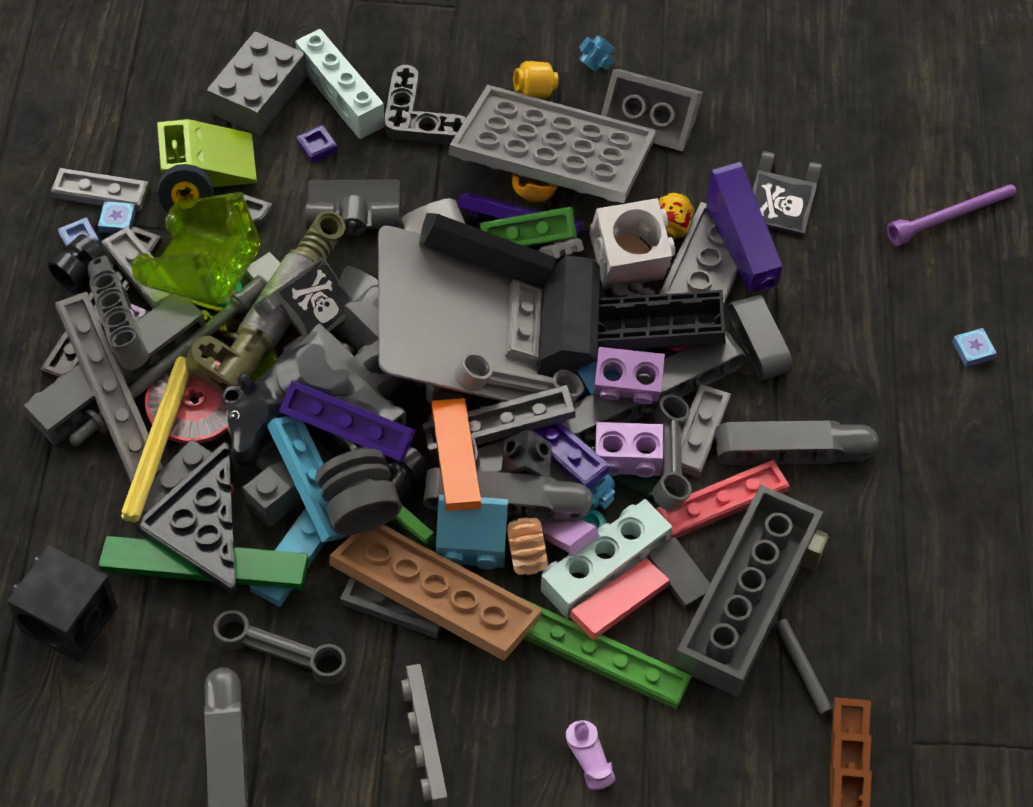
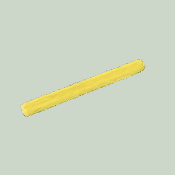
M182 356L178 357L174 363L126 497L121 515L125 521L136 523L141 517L191 373L186 367V358Z

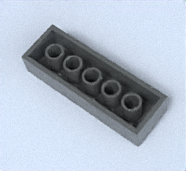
M763 485L759 486L677 649L674 668L735 697L739 696L803 563L807 548L816 530L819 528L823 511Z

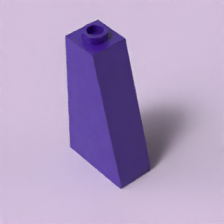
M741 162L713 169L706 209L749 292L769 290L779 284L783 266Z

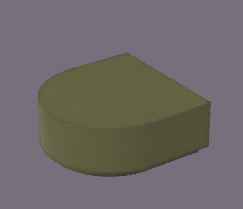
M816 530L807 548L802 567L811 571L815 570L829 539L827 533Z

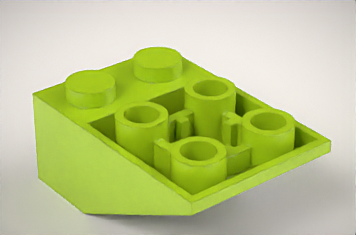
M189 119L157 122L162 175L175 165L190 164L199 167L207 173L212 181L213 188L257 183L252 133ZM185 187V189L181 191L191 190V188Z

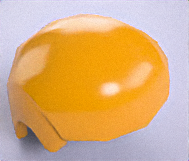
M512 173V185L515 192L531 203L548 200L553 196L558 185H550L541 180L521 177Z

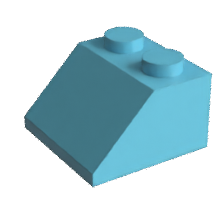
M439 494L436 553L460 566L472 565L486 570L496 567L504 568L508 499L480 497L481 509L446 511L444 495Z

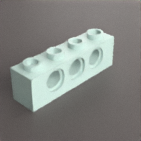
M321 29L295 41L296 49L305 53L307 76L359 139L385 127L384 103Z
M646 499L636 506L634 504L628 506L620 514L619 519L612 524L606 523L597 530L600 536L577 554L572 555L569 553L559 563L554 561L545 568L541 578V592L566 619L570 618L572 609L647 558L651 550L670 540L671 524ZM624 535H633V536H635L637 539L628 540V539L624 538L623 536H624ZM608 554L611 556V558L602 559L597 555ZM582 573L586 577L578 579L573 577L572 574Z

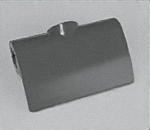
M397 179L310 180L308 182V202L306 203L307 230L315 218L323 211L336 212L343 218L345 222L343 234L347 236H360L366 230H380L383 226L400 228V181Z

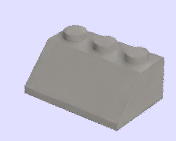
M614 69L601 115L656 130L654 144L684 151L696 120L703 92L626 70Z

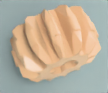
M528 517L509 522L507 532L514 571L518 575H532L544 571L548 566L541 522L537 518Z

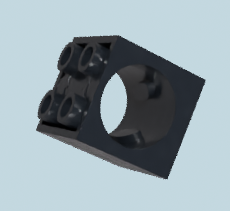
M48 546L42 555L35 557L30 565L29 572L21 582L16 583L12 587L7 600L20 632L76 662L80 661L118 608L108 576L51 546Z

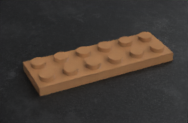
M385 525L362 533L352 534L330 555V566L503 661L541 619L542 609Z

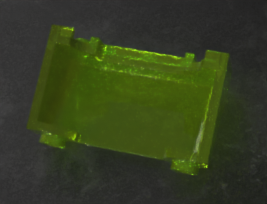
M237 192L175 202L165 219L166 228L172 234L173 240L161 257L152 258L146 253L137 255L131 263L133 277L142 286L209 305L225 304L259 251L258 233L243 193Z

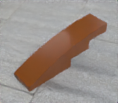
M837 697L833 699L830 807H870L872 771H870L871 735H869L871 701Z

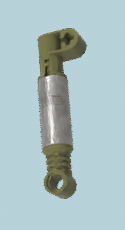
M333 211L321 212L315 218L298 247L288 252L243 322H241L237 330L238 337L231 348L211 336L200 337L193 343L185 359L186 367L193 376L220 393L228 386L238 385V376L244 371L251 377L264 355L272 352L286 329H288V326H290V323H292L280 305L269 314L261 316L255 311L254 305L318 258L323 256L326 260L329 257L330 252H332L345 231V222L338 213ZM321 228L327 229L331 235L324 233ZM203 354L208 357L206 360L201 357ZM217 358L221 361V364L217 370H214L210 366Z

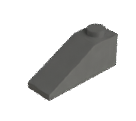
M322 444L316 445L324 464L335 458ZM284 461L269 466L243 487L247 508L268 528L302 501Z

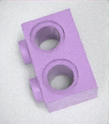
M599 347L593 394L600 395V398L611 401L619 400L620 397L633 398V401L639 404H651L653 401H659L665 354ZM608 370H614L620 374L621 378L617 381H609L603 374ZM640 374H648L654 382L649 385H643L638 382L636 377Z
M596 422L595 453L610 465V473L608 474L610 476H617L619 474L637 475L639 477L661 476L663 424ZM607 450H616L617 452L611 453ZM640 451H648V452H650V453H649V454H643V453H641Z

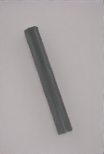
M782 619L778 621L775 627L820 715L826 716L833 712V707L788 620Z

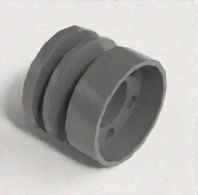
M372 448L347 452L331 459L317 470L315 478L318 486L321 488L322 498L329 502L326 510L332 528L336 533L348 535L369 531L384 525L400 513L402 504L396 487L392 482H389L391 474L386 466L385 457L380 450Z

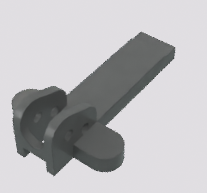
M567 385L468 411L467 416L476 469L480 465V457L476 445L517 435L522 431H532L576 418ZM451 391L443 394L439 400L460 399L463 396L458 392ZM433 421L423 423L434 468L440 467Z

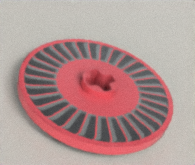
M214 361L210 367L217 370L221 363ZM173 368L147 389L145 408L151 425H153ZM190 374L168 439L187 444L192 439L200 444L214 440L229 430L221 404V393ZM197 397L199 403L192 404L190 398Z

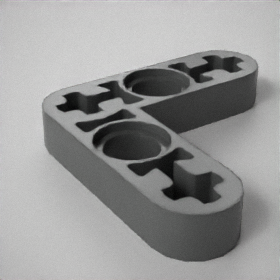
M410 65L398 66L392 73L384 118L387 136L396 140L450 144L457 132H454L455 128H460L466 117L455 114L415 111L419 88L418 71ZM404 78H408L407 88L402 87ZM399 98H405L410 101L404 106L394 103ZM397 116L402 117V123L396 127ZM430 123L435 128L431 131H424L420 129V126Z

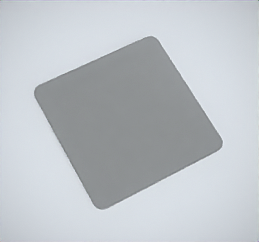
M383 226L378 232L379 366L382 371L391 376L503 402L535 394V392L488 383L480 390L471 391L462 387L455 378V369L463 356L469 352H477L489 359L492 366L537 374L538 362L536 365H531L505 356L509 287L515 278L419 243L421 237L419 233L392 226ZM467 367L474 375L481 376L475 369Z

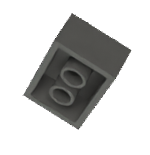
M254 31L207 89L210 113L261 136L307 78L305 53Z

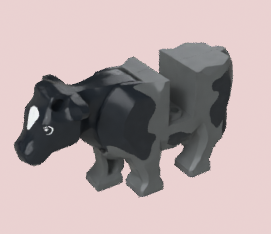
M377 284L368 288L358 299L345 304L346 340L355 346L358 351L355 357L319 323L303 341L285 351L277 359V362L255 382L245 371L238 376V385L228 386L221 393V404L231 437L232 458L239 466H252L257 463L261 450L272 438L267 425L275 418L289 416L279 412L291 380L405 426L406 411L401 407H395L393 402L388 400L400 385L413 382L418 388H422L425 384L426 400L430 404L433 400H439L447 392L454 391L461 395L466 393L391 376L382 371L379 366ZM304 422L306 428L328 436L346 452L369 449Z

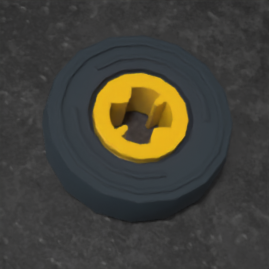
M180 164L169 168L160 178L157 189L159 203L163 209L173 217L180 219H193L204 214L211 205L214 193L212 181L207 173L199 167L190 164ZM185 187L191 188V194L188 193L185 197L180 195V191L184 190Z

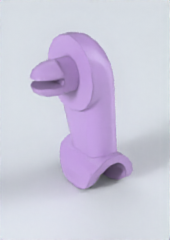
M581 720L572 723L566 730V741L585 771L584 778L590 790H601L610 786L615 781V775L612 770V762L607 763L598 737L597 728L588 721Z

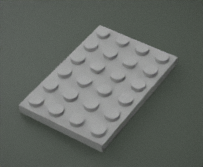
M487 85L450 143L448 155L460 158L463 161L483 164L492 169L512 172L521 177L541 180L550 185L570 188L579 193L599 196L608 201L624 203L654 142L656 130Z

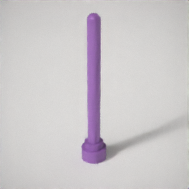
M1009 184L911 222L908 220L904 221L903 219L891 222L887 225L889 240L895 246L908 243L914 237V234L1015 195L1016 187Z

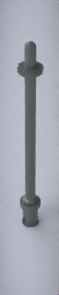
M257 275L255 279L240 291L235 290L231 293L229 304L128 387L133 399H136L173 368L178 357L182 356L185 358L191 346L198 338L211 336L237 313L247 314L268 282L262 276ZM89 409L86 412L89 421L70 436L69 441L71 445L79 446L97 430L104 435L108 433V427L101 411L96 413Z

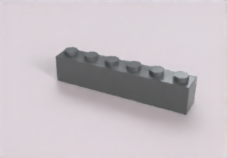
M179 290L172 296L164 298L149 313L136 319L149 356L144 365L137 369L126 370L120 365L114 353L127 386L130 387L206 323L203 313ZM80 364L69 372L60 375L53 384L42 392L34 394L24 404L32 424L54 446L89 421L86 416V412L89 409L96 413L100 411Z

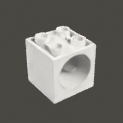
M658 198L596 209L589 234L596 262L600 265V279L603 290L612 289L613 284L616 282H623L629 286L634 281L646 283L664 279L667 269L670 268L671 258L675 256V246L672 237H667L665 229L668 226L667 214L664 208L660 209ZM624 234L637 235L649 244L651 250L645 254H632L623 250L615 239Z

